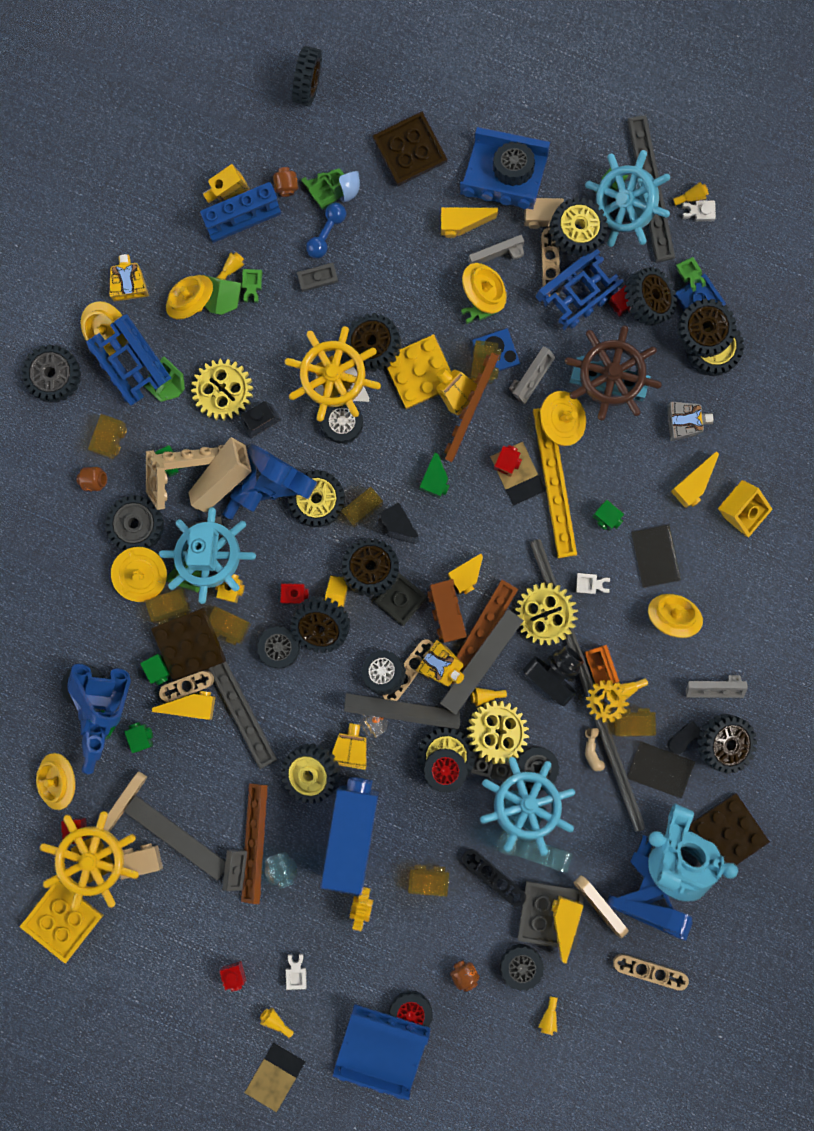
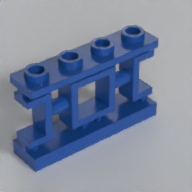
M271 182L200 211L213 243L282 214Z
M598 249L591 254L588 253L586 256L581 257L542 287L535 296L539 302H544L545 307L554 302L564 314L558 320L560 324L562 323L564 331L569 327L571 329L576 327L580 323V318L590 316L594 312L593 308L597 305L601 307L608 301L607 297L611 294L613 296L622 289L623 279L619 280L617 274L609 279L600 269L599 265L602 264L604 259L603 257L600 258V251ZM594 262L589 268L595 274L593 277L590 278L584 271L577 275L585 267ZM580 280L591 291V294L582 301L571 289ZM600 281L606 288L613 284V286L596 298L601 291L595 285L597 282ZM566 283L562 288V291L567 296L562 300L556 292L549 297L550 294ZM570 303H573L578 310L585 305L581 311L569 320L567 319L573 313L567 307Z
M125 314L110 324L115 334L104 340L102 335L98 333L87 340L86 344L89 351L98 359L101 368L110 376L113 385L118 387L123 399L130 405H133L145 397L139 388L150 382L154 389H157L170 380L171 376L132 320ZM121 334L129 342L124 347L116 339ZM108 343L116 351L111 356L104 349V346ZM126 350H128L138 365L129 372L126 371L117 358ZM144 366H146L151 374L147 379H144L139 372ZM131 375L138 382V385L134 388L126 380Z

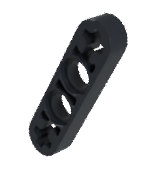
M473 849L464 853L462 860L465 866L507 902L515 907L525 903V891L482 854ZM468 854H475V860L478 863L481 860L484 861V863L479 866L478 870L475 869V867L477 866L475 862H468ZM484 866H489L492 869L490 877L483 876L481 870ZM498 879L507 881L506 889L500 890L497 887ZM511 885L514 887L511 890L515 894L521 893V902L519 900L514 902V896L511 893L508 896L505 894Z

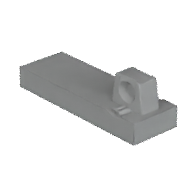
M522 235L470 254L469 264L484 263L507 253L511 255L513 260L524 256V239Z
M543 346L521 381L514 380L509 387V390L519 402L523 404L527 402L555 359L549 348Z
M729 675L727 681H688L685 692L686 697L744 698L748 687L747 681H742L740 675Z

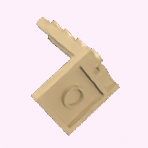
M224 445L214 448L202 447L198 450L185 449L181 452H164L157 455L153 450L146 451V493L156 509H165V501H167L165 484H167L168 479L165 470L210 464Z

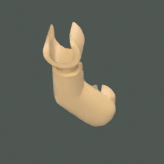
M589 728L585 731V736L588 738L585 757L593 771H602L605 768L604 762L599 760L595 752V738L599 733L598 728Z

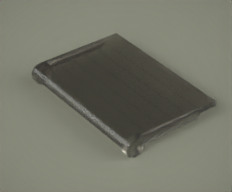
M670 524L631 532L643 588L681 581Z
M640 741L627 778L682 799L692 769L695 766V761Z

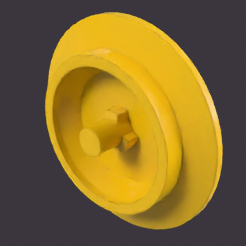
M472 263L467 266L462 275V284L468 299L475 307L485 313L494 314L501 311L506 303V290L499 274L481 263Z
M204 275L189 276L180 280L168 295L166 303L167 314L173 319L180 320L201 312L211 297L213 291L212 281Z
M97 301L89 304L81 316V330L85 340L91 339L98 333L102 335L104 340L115 334L110 324L122 317V314L113 305L106 302ZM123 334L116 338L122 347L127 344V339ZM110 343L104 346L109 356L116 352Z
M566 391L553 392L546 397L540 410V421L543 431L552 442L558 445L569 446L575 444L581 439L586 428V415L582 404L577 398L571 399L570 393Z
M132 547L120 553L114 560L111 568V580L116 591L124 598L134 602H145L161 593L167 581V569L162 558L153 550L145 547Z
M663 594L655 597L648 606V616L653 625L669 636L677 638L691 637L697 634L702 627L703 617L700 610L685 597L675 594Z
M51 753L45 756L36 776L39 795L54 810L66 808L71 803L75 792L73 769L68 760L58 753Z

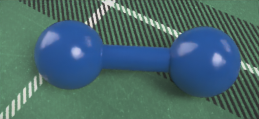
M335 202L327 206L325 210L327 222L319 237L311 238L306 245L307 253L311 257L321 258L326 254L327 243L325 240L334 224H340L346 218V209L342 204Z

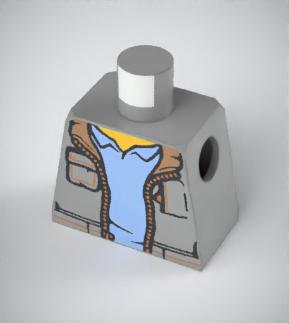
M670 402L667 405L670 441L699 435L704 431L703 425L713 424V414L702 413V406L700 404Z

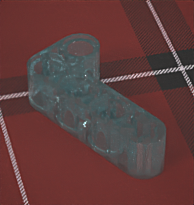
M501 829L495 847L497 851L510 856L515 855L568 873L573 853L546 844L548 853L542 856L536 840L526 841L516 839L512 850L506 852L504 846L509 834Z

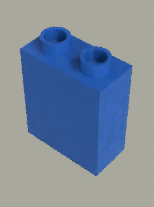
M349 777L347 786L341 785L337 790L321 888L362 895L379 791L371 790L373 780Z

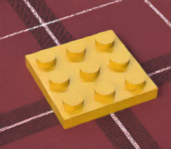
M433 334L400 349L399 356H395V362L391 361V365L387 368L405 409H409L439 395L436 388L442 381L437 377V373L443 368H446L451 373Z
M58 882L50 887L20 925V928L66 964L104 915L83 898L79 909L72 911L71 905L75 893L68 890L61 882Z

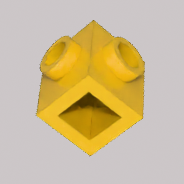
M233 574L231 577L239 585V590L236 592L232 589L228 590L229 585L224 582L215 587V590H218L216 598L237 603L239 596L243 595L245 585H242L243 581L238 579V575Z

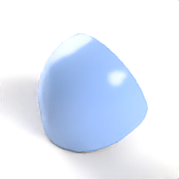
M358 171L344 174L339 178L343 191V196L340 200L343 203L352 200L359 191L360 179Z

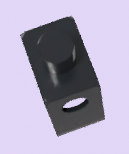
M266 401L241 415V424L250 439L281 421L272 404Z

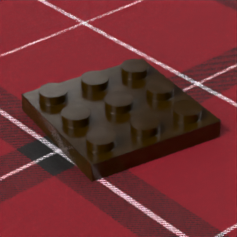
M423 111L372 135L397 186L448 162Z
M204 607L151 628L173 682L227 661Z
M737 793L732 794L691 822L689 827L696 835L714 843L720 855L724 857V863L726 864L733 863L738 865L770 843Z

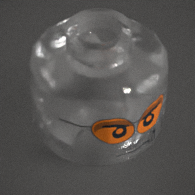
M362 714L363 719H361L360 725L368 737L374 736V738H377L387 731L388 721L386 718Z

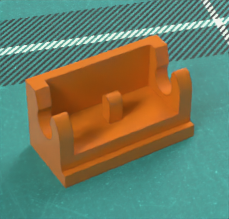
M607 645L584 652L595 684L600 685V681L605 680L606 684L608 680H612L613 684L620 682Z

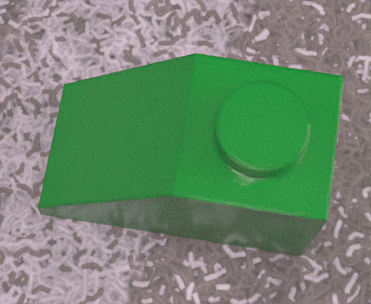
M434 453L419 490L440 499L442 494L446 496L450 485L447 484L448 477L437 453Z

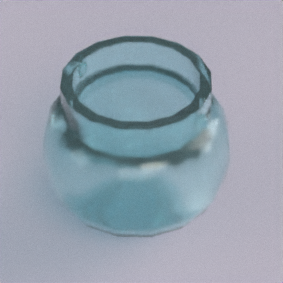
M288 852L274 855L264 861L266 866L264 874L269 884L278 886L281 889L294 883L293 879L298 874V868L295 861L289 857Z

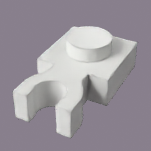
M696 201L695 205L690 203L682 204V209H688L690 212L683 213L682 219H689L695 216V221L715 220V201Z
M577 573L576 593L596 594V590L609 593V589H604L602 583L610 582V578L597 580V575Z
M288 954V962L291 968H286V990L306 989V967L301 968L303 954H299L298 962L292 960V954Z

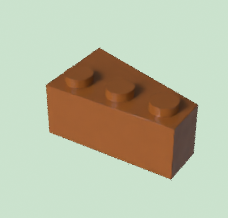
M453 579L431 584L430 591L427 594L429 602L434 603L435 610H432L434 621L439 623L440 628L436 629L439 640L443 639V643L466 638Z

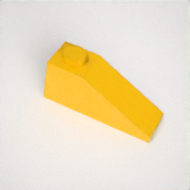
M441 207V236L454 238L497 218L498 208Z
M717 451L670 491L685 508L690 505L694 507L701 501L699 497L706 489L719 456Z
M199 691V694H192L153 707L152 712L212 720L215 696H211V692Z
M558 896V900H554L551 911L554 912L553 917L560 959L563 963H567L584 905L581 902Z

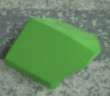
M207 276L213 284L211 297L205 304L210 313L222 315L238 308L242 283Z
M162 357L160 362L171 376V379L157 389H154L150 382L144 385L160 402L179 397L185 389L183 373L166 357Z

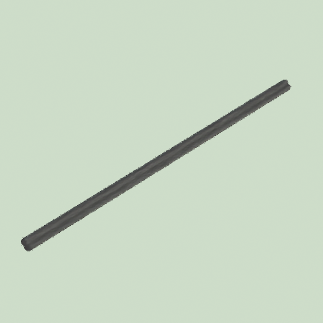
M540 539L531 542V546L546 587H548L549 583H553L554 589L557 583ZM550 596V599H551L552 604H553V606H554L555 603H556V600H555L554 597ZM562 607L554 609L555 612L561 611ZM557 614L558 621L561 625L563 619L560 615ZM569 627L572 633L570 635L564 633L566 636L565 640L567 645L575 650L584 661L578 676L586 697H589L591 694L588 690L594 689L593 682L574 630ZM594 713V720L634 830L636 832L643 831L645 825L608 723H603L602 717L596 720V714Z

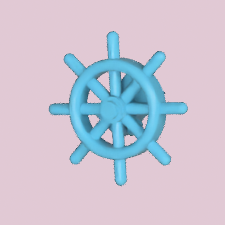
M645 150L640 151L635 166L625 165L619 167L614 154H609L607 159L612 171L602 179L600 184L591 181L585 183L586 188L597 192L596 203L599 205L598 209L604 211L603 216L607 217L606 223L612 229L607 241L609 247L614 246L619 232L635 231L641 245L646 244L647 240L642 228L652 220L655 214L664 218L670 216L668 210L658 207V186L669 181L670 175L666 173L654 179L649 172L642 169L647 156ZM632 174L630 180L625 183L622 176ZM615 181L618 185V191L610 189ZM607 196L616 199V201L607 205ZM619 208L616 219L614 220L611 217L610 212ZM626 216L631 223L622 224L624 217Z
M210 507L208 510L207 522L196 524L190 528L181 519H178L176 526L183 534L178 539L175 549L161 550L159 552L161 558H174L175 567L179 573L168 584V588L174 590L186 580L190 584L200 587L198 598L200 604L206 602L207 588L219 586L224 582L233 591H238L240 587L231 576L235 573L239 561L254 560L256 558L254 552H240L238 541L235 538V535L246 527V522L240 521L231 530H228L225 526L215 523L216 509L214 507ZM226 543H229L230 552L218 551ZM217 559H229L224 568L217 561ZM196 570H201V578L193 576L192 573ZM216 570L218 574L209 577V571Z
M510 757L508 761L513 775L506 779L501 786L487 779L482 781V785L495 792L496 795L494 799V812L481 816L480 821L481 823H488L497 820L503 830L509 834L504 846L506 852L512 850L516 839L536 840L540 854L545 856L548 850L543 837L550 833L555 826L567 832H573L574 830L573 825L560 819L562 811L561 800L574 796L575 790L567 789L558 792L554 784L546 778L551 768L550 761H545L539 774L534 772H520L516 758ZM524 782L534 783L529 795ZM512 785H517L518 790L508 791ZM543 788L548 796L536 799L540 789ZM551 803V813L547 812L543 805ZM543 818L548 822L540 829L539 824Z

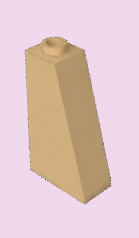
M232 437L226 442L189 491L190 503L193 508L205 513L208 512L210 507L218 503L252 472L246 445Z

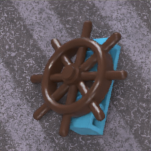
M626 325L621 327L618 340L599 342L594 332L588 330L586 336L593 347L585 356H580L576 359L567 357L565 359L567 365L573 366L569 383L581 386L570 393V398L576 399L587 393L590 398L601 404L598 413V419L601 421L606 417L608 406H619L626 403L633 415L639 416L641 412L634 400L642 402L646 397L648 386L657 389L662 386L660 381L650 379L651 376L646 375V365L644 359L655 354L657 349L650 347L640 353L635 347L626 343L628 333ZM606 350H615L612 363L605 352ZM622 352L631 358L620 364ZM598 354L601 361H592V359ZM636 366L637 370L635 372L628 370L630 367ZM589 371L596 372V376H589ZM624 380L633 382V386L625 385Z

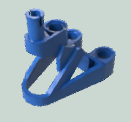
M251 443L247 454L252 472L245 478L243 485H237L233 488L229 496L231 500L222 515L233 520L240 505L254 512L259 502L266 499L275 500L278 497L300 495L309 499L318 482ZM256 467L261 473L258 481L256 478Z
M75 664L72 666L67 687L77 708L78 718L81 720L82 749L85 757L81 769L85 774H92L94 772L96 761L101 758L105 737L108 736L110 728L120 722L131 682L129 673L123 669H113L109 679L92 677L91 670L86 665ZM94 709H104L105 713L96 712Z
M643 835L637 853L634 852L630 860L631 864L644 878L639 891L621 896L620 898L609 895L606 903L610 908L686 941L693 924V918L674 910L667 894L652 879L648 866V855L652 845L648 840V836ZM665 898L668 908L651 905V903Z

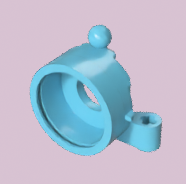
M674 804L669 812L666 834L663 835L659 831H654L649 836V842L654 846L649 856V871L656 885L668 896L680 901H695L703 897L722 874L729 879L735 878L738 874V868L733 863H724V857L720 855L714 843L703 839L693 832H689L694 811ZM681 848L691 853L702 867L696 868L688 865L681 856Z

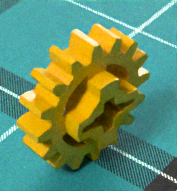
M605 680L600 681V685L596 683L593 685L594 689L588 690L591 696L586 697V700L590 701V704L586 706L592 708L590 715L595 713L596 720L602 717L603 723L607 722L608 718L610 722H614L615 717L617 719L622 718L620 713L624 714L627 712L624 706L629 705L628 702H625V699L629 696L623 695L625 688H618L620 683L613 685L612 680H608L606 684ZM604 689L602 695L598 696V692ZM614 707H618V709L613 714H611L612 709Z
M363 887L362 895H359V897L354 896L349 917L354 919L352 930L362 931L363 922H369L373 900L368 899L370 888Z

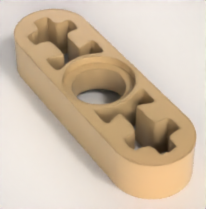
M204 670L166 684L159 691L160 698L163 701L170 702L208 688L213 684L214 676L210 671ZM202 674L204 677L208 676L209 680L206 681V684L204 682L196 684V680L203 678ZM184 681L191 683L192 687L189 692L182 689ZM167 687L169 690L175 688L178 690V692L171 694V698L169 695H165Z

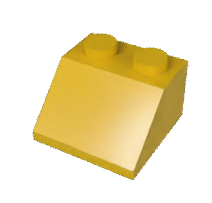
M744 480L734 488L718 508L723 517L748 538L773 510L760 489Z

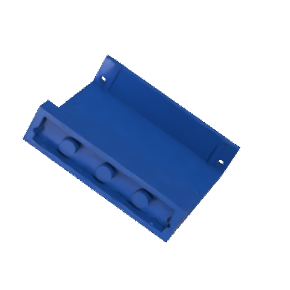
M477 127L475 144L464 181L460 182V194L466 197H476L485 201H494L503 205H513L522 209L533 210L549 156L550 142ZM520 142L527 145L528 148L530 147L532 153H534V173H532L531 179H528V182L522 183V185H505L495 177L493 157L498 148L502 147L505 143Z
M354 1004L336 1061L333 1077L341 1081L355 1083L360 1087L374 1089L379 1093L393 1095L398 1099L409 1100L421 1056L429 1040L430 1028Z

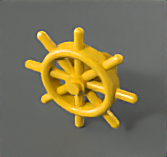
M347 326L342 327L338 341L319 343L314 332L308 331L306 335L313 348L307 352L302 361L291 358L285 359L287 366L300 369L302 387L289 394V399L295 400L306 393L313 401L320 404L316 416L319 422L324 420L327 407L346 405L351 415L358 417L359 411L353 400L360 394L363 386L376 390L381 388L379 382L365 379L366 374L363 363L364 360L375 355L377 350L370 348L359 354L353 347L346 344L349 332ZM335 351L334 357L332 355L328 358L325 352ZM345 353L351 359L341 364L342 354ZM317 356L320 358V363L316 365L311 364ZM354 366L357 367V376L343 373ZM308 372L316 373L318 378L309 382ZM322 385L324 387L323 395L318 394L314 388Z
M106 811L100 813L96 827L90 826L79 829L76 828L71 816L65 815L63 820L70 834L62 840L58 847L45 843L40 845L41 851L55 855L56 875L45 880L43 887L49 888L61 882L68 890L75 893L71 905L72 911L79 909L83 896H93L101 893L110 908L114 907L115 900L109 888L117 882L120 875L133 879L139 877L137 871L124 867V853L122 849L134 842L136 837L130 834L118 841L112 833L105 830L104 826L108 816ZM82 836H92L85 841L82 839ZM101 839H103L109 846L104 848V844ZM74 841L76 846L72 847L71 851H68V847ZM112 853L114 854V864L109 856ZM65 858L78 863L66 869ZM82 870L79 882L77 883L70 876ZM112 872L110 877L104 881L102 876ZM95 880L97 884L96 886H86L87 881L91 883Z

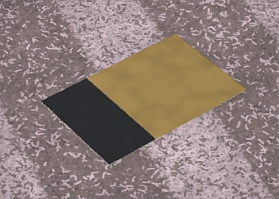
M523 442L513 446L521 453L519 458L522 461L519 469H514L511 477L498 472L513 506L546 491ZM500 452L490 456L494 466Z
M273 1042L247 1087L245 1094L277 1112L306 1061Z

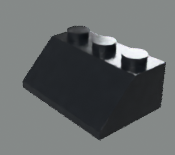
M399 502L379 513V520L377 521L383 535L387 533L389 538L412 544L418 543L419 535Z

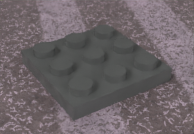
M526 881L524 890L526 901L522 905L517 940L558 947L553 917L554 912L551 911L554 900H558V896H562L583 904L584 896L575 888ZM580 919L571 946L572 950H576Z

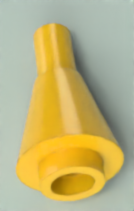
M699 182L683 195L673 198L675 206L686 201L706 200V195H709L707 186Z
M230 252L222 272L216 278L226 279L228 275H231L245 265L243 263L244 258L237 252L234 254Z
M644 678L637 682L622 683L618 688H625L623 695L630 697L638 689L647 686L648 681Z
M475 688L470 698L471 702L475 703L477 707L497 698H506L507 692L506 690L494 691Z
M550 996L548 1009H546L538 1028H542L541 1033L553 1035V1031L557 1032L555 1010L558 998Z
M273 1008L265 1009L261 1014V1025L278 1032L280 1031L288 1038L293 1035L294 1032L284 1025L285 1023Z

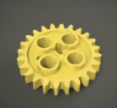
M219 359V364L212 360V366L205 363V370L199 368L201 375H194L198 381L192 382V385L196 388L192 389L191 392L197 395L192 398L194 401H198L196 406L197 408L202 407V413L208 411L207 416L209 418L214 414L215 420H218L219 416H221L223 421H225L227 415L233 419V413L240 416V409L246 411L243 405L251 404L247 398H253V395L248 392L254 390L253 386L248 385L252 383L251 378L246 379L249 373H242L244 367L240 366L237 368L238 364L236 361L231 365L229 359H227L225 364H223L222 359ZM220 373L227 374L224 380H218L217 376ZM210 379H214L217 384L225 388L227 393L235 398V401H232L224 392H220L218 387L210 382ZM234 385L241 387L237 393L231 392V388ZM207 387L214 388L211 394L204 393ZM227 399L228 403L226 406L220 407L218 406L219 401Z
M541 583L540 588L537 584L533 585L534 591L528 588V595L525 593L521 594L524 601H517L521 607L515 608L516 611L520 612V615L517 616L524 620L521 624L524 627L521 633L527 631L526 638L528 639L533 636V643L540 639V645H543L545 641H547L548 645H552V639L557 644L559 643V637L565 640L566 636L564 633L570 635L572 632L569 627H576L572 621L578 620L577 617L573 616V613L578 612V610L572 609L576 602L569 601L572 595L566 596L567 589L560 591V585L553 589V583H549L548 587H546L545 583ZM550 596L554 597L556 600V603L553 607L548 604V598ZM532 603L538 606L537 613L531 611ZM562 607L561 611L531 621L532 617L543 614L545 611ZM557 614L560 615L563 619L561 625L555 622V616ZM539 621L544 623V631L538 629L537 624Z
M492 701L491 706L489 703H485L484 708L482 706L478 707V712L472 713L475 719L469 720L472 726L467 727V730L472 731V734L467 735V738L473 739L469 745L476 746L473 752H480L478 758L486 756L485 762H489L492 759V764H497L498 760L500 764H505V760L509 762L510 757L518 758V753L524 752L521 746H526L527 743L523 740L529 738L528 735L524 734V731H527L529 728L523 727V724L527 722L520 719L523 713L516 714L517 707L510 709L511 703L504 706L503 701L498 702V705L496 701ZM487 717L492 719V726L488 725ZM506 720L511 723L510 729L505 726ZM486 736L491 740L490 745L485 743ZM504 739L509 742L508 748L503 745Z

